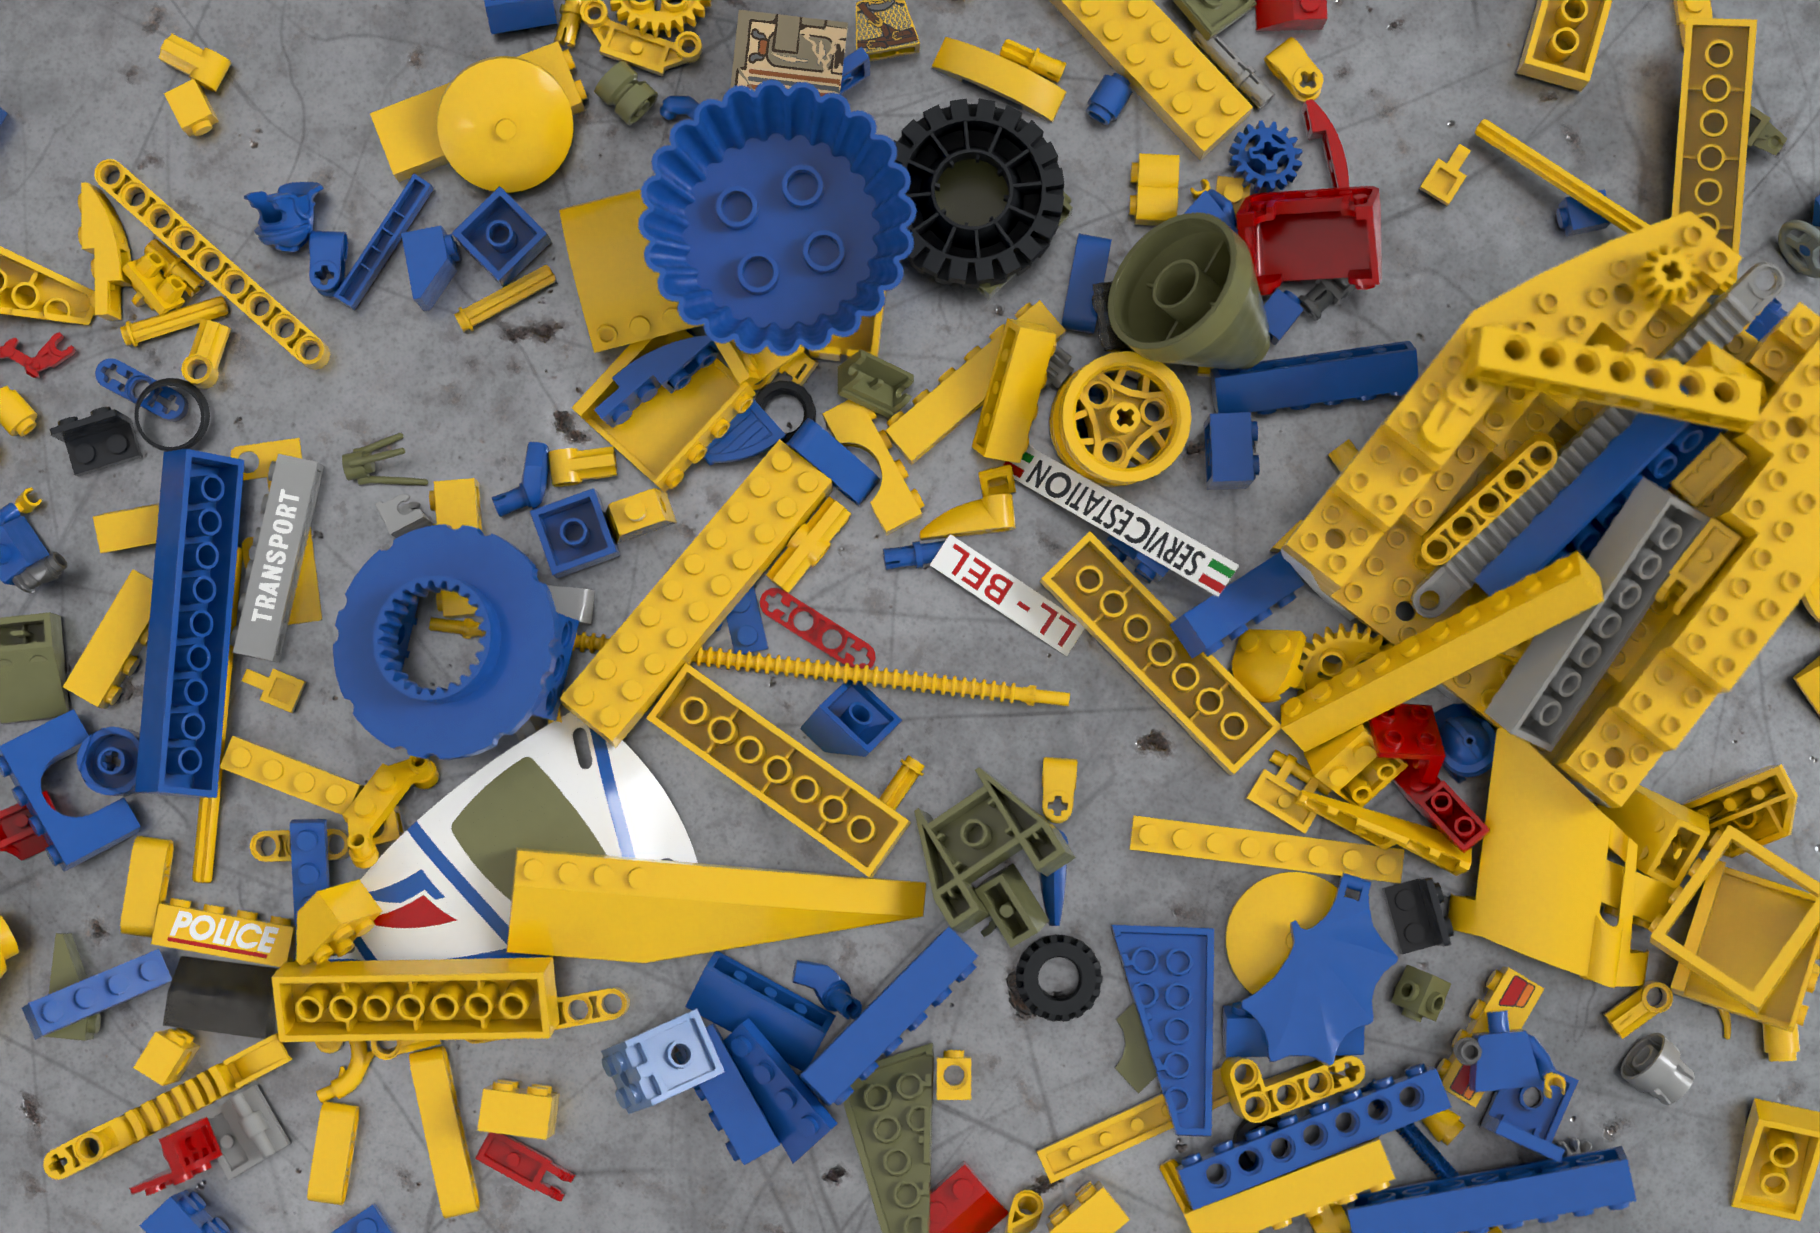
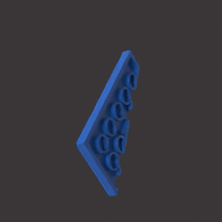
M1111 925L1175 1135L1211 1137L1214 928Z

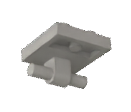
M254 1085L244 1092L236 1094L229 1101L197 1119L200 1120L208 1117L223 1154L216 1159L228 1180L235 1178L291 1144L258 1085Z

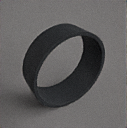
M165 378L153 382L142 391L135 405L134 417L137 429L143 439L151 446L168 452L189 449L196 445L208 429L210 410L206 398L196 386L182 379ZM163 386L179 387L189 392L197 401L201 412L200 426L194 437L185 444L175 447L161 446L151 441L142 431L139 423V408L143 399L154 389Z

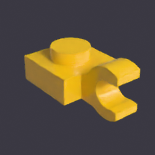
M1459 144L1447 163L1438 158L1419 189L1448 206L1467 177L1458 170L1471 150Z
M246 669L241 680L263 690L259 700L290 713L294 712L306 684L305 681L276 669H272L269 677Z

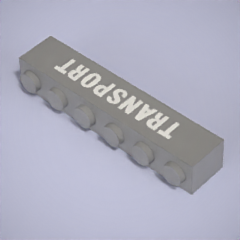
M278 454L277 460L271 462L268 472V480L272 481L269 494L263 496L261 503V514H264L261 527L256 528L253 538V546L257 547L254 560L248 562L246 568V579L249 580L246 593L241 594L238 604V612L242 613L239 626L233 628L230 644L234 646L233 653L280 663L324 466L318 462Z

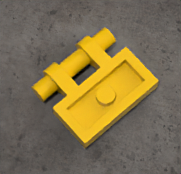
M1275 749L1269 761L1280 767L1278 772L1274 775L1263 769L1246 799L1305 834L1317 814L1296 803L1300 790L1288 784L1285 780L1289 774H1292L1306 783L1303 790L1312 793L1318 790L1328 796L1332 789L1317 779L1311 770L1297 762L1298 758L1290 753L1286 756Z

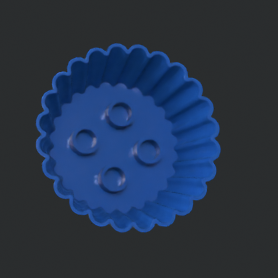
M766 80L760 83L755 91L742 85L734 86L724 94L722 102L716 99L702 101L694 111V120H681L673 126L669 137L671 145L663 146L654 153L651 163L655 175L649 177L641 188L642 200L648 208L639 217L638 227L642 236L650 241L645 247L644 260L651 270L660 273L657 286L659 292L665 299L679 301L678 312L683 321L696 326L704 324L705 333L714 342L728 343L734 339L736 346L745 353L756 354L767 346L777 356H788L796 352L800 345L812 351L821 350L829 344L833 334L839 337L850 336L859 329L861 316H873L882 310L885 304L884 291L897 287L902 281L903 267L900 260L905 259L914 247L913 236L907 227L916 218L917 210L912 199L905 195L911 183L910 174L904 166L894 163L897 157L896 145L890 137L876 134V123L870 114L859 110L851 112L850 104L841 94L827 93L820 96L819 91L807 82L796 83L787 90L784 84L777 80Z

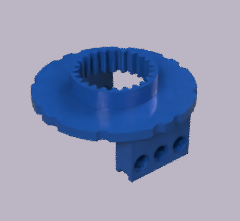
M447 524L426 526L394 539L393 545L388 550L377 551L362 566L345 593L347 598L346 606L338 612L335 624L339 632V637L333 644L336 677L344 699L350 700L353 703V715L380 742L396 750L405 748L408 755L428 759L430 756L436 755L441 760L463 759L494 748L503 735L512 736L531 716L556 721L561 702L559 698L563 693L579 621L556 612L547 584L540 583L537 578L538 569L522 551L510 542L495 534L485 536L481 529L462 525L458 529H453ZM442 589L448 592L454 591L459 593L460 596L469 599V605L478 608L475 616L484 619L478 627L480 630L485 631L486 635L479 639V643L484 646V650L476 652L475 656L478 658L479 663L478 665L470 664L471 675H461V684L451 682L448 689L437 687L436 690L418 687L417 683L408 681L409 675L403 673L402 670L405 658H409L410 651H407L412 627L417 624L418 620L415 618L419 598L420 596L428 597L429 591L440 593Z

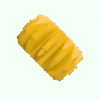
M1667 243L1659 247V252L1650 249L1646 253L1648 260H1641L1638 263V268L1644 273L1636 277V282L1647 283L1648 286L1643 289L1642 295L1647 296L1651 292L1655 293L1653 298L1654 304L1658 305L1661 303L1664 297L1669 306L1675 305L1678 298L1685 301L1690 297L1689 290H1694L1699 285L1697 280L1692 277L1700 273V268L1696 266L1690 267L1689 265L1695 258L1694 254H1689L1685 258L1682 257L1683 247L1680 245L1676 246L1672 252ZM1666 268L1671 270L1670 277L1673 279L1670 282L1666 280L1667 274L1663 272Z

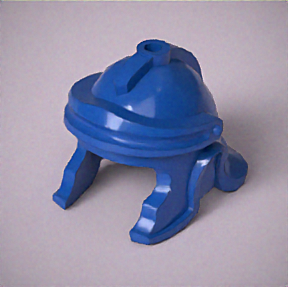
M293 182L281 185L278 188V193L267 195L266 192L259 191L244 195V199L249 201L251 207L256 208L259 212V226L254 230L259 240L265 245L274 244L275 249L280 251H299L300 247L306 244L313 230L314 206L316 205L313 199L324 187L316 182Z
M1462 704L1446 706L1434 714L1446 755L1442 764L1446 772L1457 783L1466 781L1465 777H1476L1487 772L1492 767L1496 734L1491 727L1492 724L1473 716L1468 707ZM1467 738L1471 739L1470 744L1467 743Z

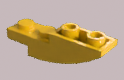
M88 182L81 183V193L78 196V207L81 212V226L78 229V239L82 249L94 255V259L91 262V272L95 278V292L91 296L92 308L95 311V315L108 321L121 320V287L131 286L132 283L121 270L126 263L132 261L126 234L114 207L102 189Z

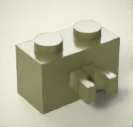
M1014 863L986 878L975 889L976 894L990 914L989 916L992 917L989 926L981 931L983 937L991 934L998 927L1010 948L1038 933L1050 921Z

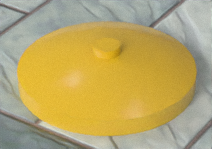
M496 56L471 64L457 74L450 82L439 104L437 130L439 142L446 159L465 180L488 191L494 192L500 186L506 193H514L541 184L561 166L572 142L573 116L564 90L545 69L522 58Z
M1284 872L1259 880L1239 897L1227 920L1225 950L1232 972L1249 993L1255 994L1271 981L1287 959L1293 944L1290 923L1296 920L1300 928L1306 930L1317 925L1327 915L1334 902L1338 889L1336 886L1312 874Z

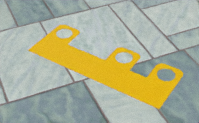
M300 438L237 446L232 449L230 454L232 458L238 459L244 452L255 453L259 458V466L252 473L244 472L243 480L267 477L269 491L272 481L268 480V472L271 462L277 460L278 454L302 459ZM311 526L288 625L322 620ZM248 537L242 542L245 568H247L248 562L251 560L249 558V550L253 545L254 537Z

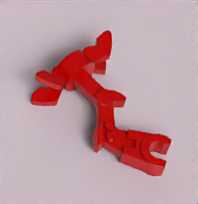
M58 332L50 338L35 357L31 358L15 349L19 340L12 338L4 346H0V359H12L24 367L27 375L33 378H40L38 372L49 367L55 368L68 358H71L75 354L76 349L70 345L64 351L58 350V343L65 338Z

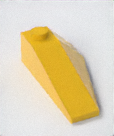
M0 246V314L82 325L90 324L95 313L91 304V296L95 291Z

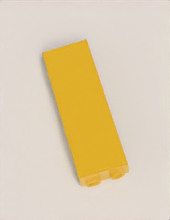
M556 41L517 56V58H522L539 65L556 79L568 98L572 115L585 111L582 100L588 97L581 79L574 81L570 72L576 66L569 49L562 51L559 42ZM450 83L370 113L392 173L398 182L411 178L413 173L419 175L449 163L439 142L437 115L442 96Z

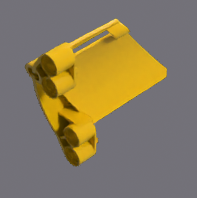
M1503 727L1497 729L1485 825L1490 829V832L1483 837L1476 897L1453 895L1450 893L1448 917L1453 930L1484 937L1511 950L1578 974L1583 979L1595 981L1607 987L1645 985L1649 950L1646 949V952L1631 949L1638 845L1530 743L1509 733ZM1608 846L1625 861L1617 926L1607 924L1600 914Z

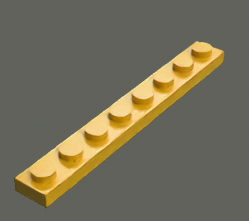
M1133 816L1129 850L1342 876L1344 872L1362 879L1401 883L1405 849L1388 848L1384 850L1373 845Z

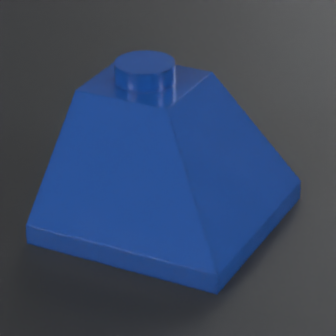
M848 680L846 684L843 683L818 706L800 729L824 752L866 757L902 720L868 687L863 686L861 681L854 685L852 680Z

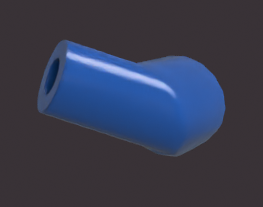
M668 96L663 100L660 114L667 120L676 118L677 114H686L694 120V111L699 103L690 96Z

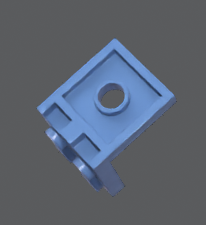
M698 1009L601 1051L604 1057L602 1058L604 1071L609 1077L613 1078L617 1087L615 1091L617 1101L623 1109L626 1108L628 1114L656 1105L725 1072ZM675 1045L683 1047L686 1051L687 1058L682 1065L675 1063L671 1057V1051Z

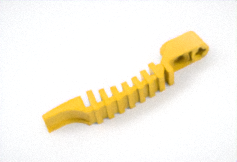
M275 1033L229 1057L222 1063L210 1067L183 1084L170 1089V1091L157 1096L155 1099L149 1100L141 1104V1106L125 1112L124 1115L114 1118L56 1147L46 1154L43 1161L44 1171L49 1177L56 1180L75 1175L109 1156L140 1142V1140L155 1134L157 1131L186 1118V1116L214 1103V1101L241 1089L263 1075L292 1061V1058L288 1055L283 1043L279 1042L278 1033ZM91 1138L95 1139L99 1144L98 1154L93 1153L89 1147ZM66 1157L68 1163L63 1167L61 1160Z

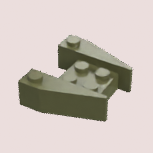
M980 767L975 769L984 786L934 820L930 814L919 808L914 811L934 900L951 929L961 933L966 932L990 915L976 894L972 882L1020 850L1024 849L1036 870L1047 877L1076 858L1060 831Z

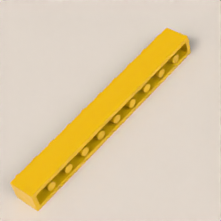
M1578 551L1565 558L1558 559L1552 565L1526 576L1523 580L1495 592L1492 596L1464 608L1461 612L1443 621L1435 623L1432 627L1413 637L1406 638L1401 643L1384 652L1375 654L1372 658L1357 666L1346 669L1343 673L1326 682L1319 683L1301 695L1290 698L1280 705L1281 729L1304 752H1307L1603 602L1600 577Z

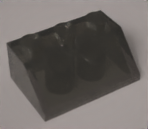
M181 956L168 989L163 1026L266 1039L272 1036L275 1030L276 1011L271 977L279 968Z

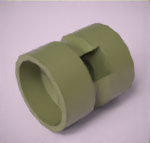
M621 61L614 65L600 79L594 92L608 106L615 105V113L626 124L632 125L642 118L657 100L658 93L645 80L638 82V74L625 61Z

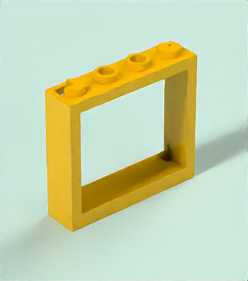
M1728 825L1724 832L1717 830L1707 845L1711 851L1704 860L1698 858L1688 872V875L1692 878L1685 888L1679 885L1668 900V903L1672 906L1665 916L1659 913L1648 929L1652 932L1650 943L1758 1014L1820 925V883L1731 825ZM1731 842L1818 898L1753 991L1748 990L1667 936L1669 930Z

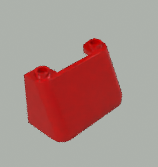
M1374 186L1266 192L1253 194L1244 199L1236 214L1238 235L1249 249L1261 295L1274 293L1275 288L1279 287L1282 281L1348 278V283L1355 285V288L1359 290H1367L1380 285L1382 280L1379 188Z

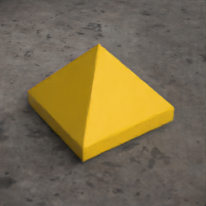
M1011 465L992 467L978 472L983 497L1016 492Z

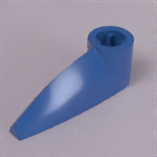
M1060 831L1061 835L1068 844V839L1066 835L1064 834V832ZM1067 864L1048 877L1038 872L1046 916L1050 920L1048 922L1049 926H1060L1065 896Z

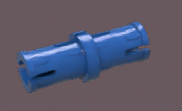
M946 540L920 544V541H915L909 546L884 548L885 569L889 570L906 566L923 568V564H929L933 561Z

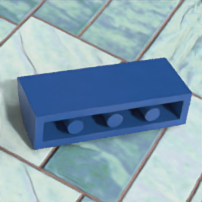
M715 951L707 963L685 1006L690 1010L698 1009L702 1017L730 1032H733L742 1022L749 1018L786 1063L801 1071H804L810 1065L836 1015L719 951Z

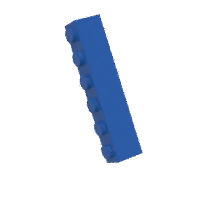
M1410 341L1261 361L1249 369H1210L1213 407L1216 413L1257 412L1262 415L1275 413L1278 408L1290 407L1293 410H1302L1309 408L1310 404L1321 402L1325 405L1341 404L1343 399L1349 398L1372 400L1378 394L1385 393L1401 396L1405 395L1419 378L1417 349Z

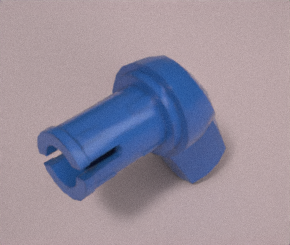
M529 442L521 478L522 482L519 483L520 486L492 497L499 517L526 506L535 509L542 503L549 468V448L546 444Z
M796 960L792 976L793 983L813 989L820 1003L828 1011H838L848 1020L850 1017L855 1019L860 1015L862 1011L861 1002L851 996L850 987L834 970L825 964Z

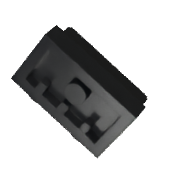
M101 407L90 412L91 416L79 420L78 417L62 419L57 422V427L49 429L52 437L66 444L73 472L76 476H82L142 457L132 419L115 409L111 410V407Z
M1421 877L1382 888L1400 954L1410 953L1435 945H1451L1449 937L1454 936L1453 927L1449 917H1443L1440 903H1444L1443 892L1440 884L1434 883L1432 877Z

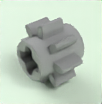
M1059 348L1050 357L1047 367V382L1044 387L1046 390L1051 384L1059 389L1074 371L1069 365L1072 357L1062 348Z

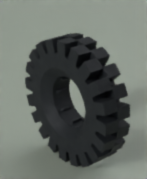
M967 98L952 100L949 107L942 109L938 104L924 111L923 118L916 122L913 119L901 130L902 136L900 139L893 141L897 148V157L894 163L904 166L910 174L911 183L905 195L912 199L917 210L916 218L907 227L913 236L914 247L906 258L910 261V266L922 275L928 273L935 277L936 282L951 286L952 283L962 284V288H979L980 284L985 283L995 286L1007 282V278L1014 274L1019 276L1032 266V262L1037 257L1041 258L1050 246L1051 239L1056 234L1061 219L1065 184L1062 168H1059L1057 162L1058 155L1051 141L1046 142L1043 138L1044 131L1033 120L1029 123L1021 118L1022 112L1008 105L1005 110L995 107L996 101L979 99L978 104H968ZM975 159V163H979V160L991 164L998 170V177L1003 176L1007 183L1009 195H1004L1003 199L1007 204L1001 214L995 219L991 216L987 224L968 226V223L965 222V225H960L950 220L946 216V209L941 210L937 204L935 190L940 191V184L937 183L938 179L948 167L953 169L954 163L962 160Z

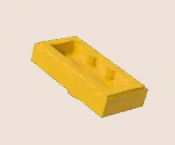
M1720 433L1670 484L1697 509L1748 457L1727 437Z

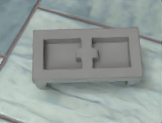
M407 494L398 495L385 503L382 501L375 503L389 533L395 538L410 531L434 524L430 516L423 514L420 508L417 509L420 506L418 502H409L399 507L402 502H407L410 499V496Z

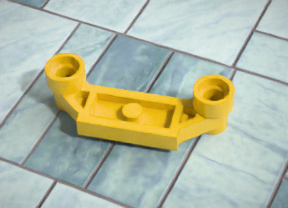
M586 0L581 5L580 14L582 20L591 28L601 45L600 55L620 62L625 61L631 66L660 76L664 75L665 70L685 63H693L700 57L702 43L700 37L694 32L685 31L680 33L675 42L660 37L654 38L653 35L648 33L642 36L640 35V30L634 28L629 30L628 26L611 21L608 17L607 7L602 0ZM600 14L598 19H591L592 15ZM687 47L695 48L690 53L684 51Z
M410 756L409 759L389 766L382 763L342 816L345 822L348 823L347 844L349 846V856L356 867L366 869L378 861L379 851L372 841V837L412 784L419 789H429L438 782V770L429 758L424 759Z

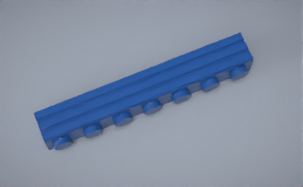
M413 173L404 190L338 291L334 294L338 301L355 311L402 239L401 233L408 230L434 190V187L429 182Z

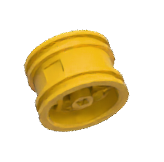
M1136 352L1110 353L1081 367L1070 375L1058 389L1051 405L1049 418L1051 440L1057 455L1069 469L1099 486H1128L1158 475L1172 465L1183 451L1189 437L1192 419L1190 401L1183 384L1176 374L1162 362L1148 360ZM1114 373L1112 379L1105 374ZM1124 375L1138 380L1137 390L1120 385ZM1095 386L1102 390L1104 399L1101 404H1095L1089 399L1088 393L1091 387ZM1147 404H1154L1158 407L1159 418L1157 421H1151L1146 417L1145 407ZM1076 406H1077V407L1079 408V410H1080V411L1077 412V413H1076ZM1119 415L1122 417V420L1120 421L1121 426H1119L1116 422L1119 419ZM1084 419L1088 438H1080L1076 428V420ZM1147 438L1155 448V451L1148 459L1136 451ZM1105 444H1111L1117 449L1118 454L1114 462H1109L1103 457L1102 449ZM1129 461L1136 465L1135 467L1127 468Z

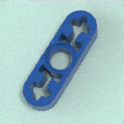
M113 358L101 361L95 371L96 379L101 386L135 404L137 398L133 394L134 386L140 381H147L149 384L157 381ZM117 366L116 372L128 379L126 384L124 385L115 379H111L107 383L109 377L105 375L107 369L114 370ZM163 386L151 391L148 397L143 399L140 407L167 421L176 422L187 414L188 401L178 391L168 386ZM158 395L169 401L177 397L175 403L179 405L178 410H170L166 414L168 408L156 401Z

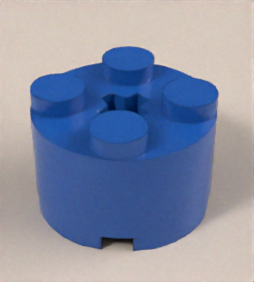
M106 727L89 735L82 742L77 754V767L85 784L91 790L99 794L111 796H128L138 793L135 792L140 733L120 727ZM113 757H118L121 760L119 767L111 763Z

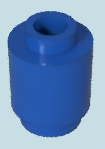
M1113 73L1112 76L1104 75L1087 102L1089 106L1086 113L1097 122L1109 125L1111 120L1117 119L1133 93L1129 88L1130 82L1117 73Z

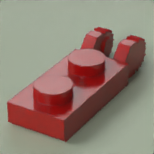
M489 1132L475 1157L476 1160L534 1192L538 1190L559 1202L562 1201L564 1193L557 1187L542 1182L545 1173L548 1171L559 1179L571 1183L575 1177L570 1171L552 1163V1159L506 1134Z

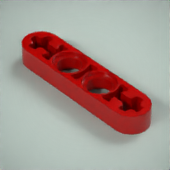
M770 588L761 595L760 607L768 618L845 666V663H849V667L853 668L855 666L853 664L855 658L846 652L844 659L838 656L845 649L848 639H851L854 643L850 648L857 652L866 649L868 651L866 657L870 660L867 665L869 669L874 666L876 654L868 643L780 588ZM777 595L782 596L781 603L789 609L791 603L798 605L790 612L788 622L781 620L786 615L781 610L775 609L773 612L768 610L770 605L766 600L769 596L771 598H775ZM807 612L813 617V625L809 630L800 631L794 626V618L798 613ZM829 630L838 631L842 636L841 645L835 649L826 648L822 642L823 635ZM861 663L859 668L864 669L866 664Z

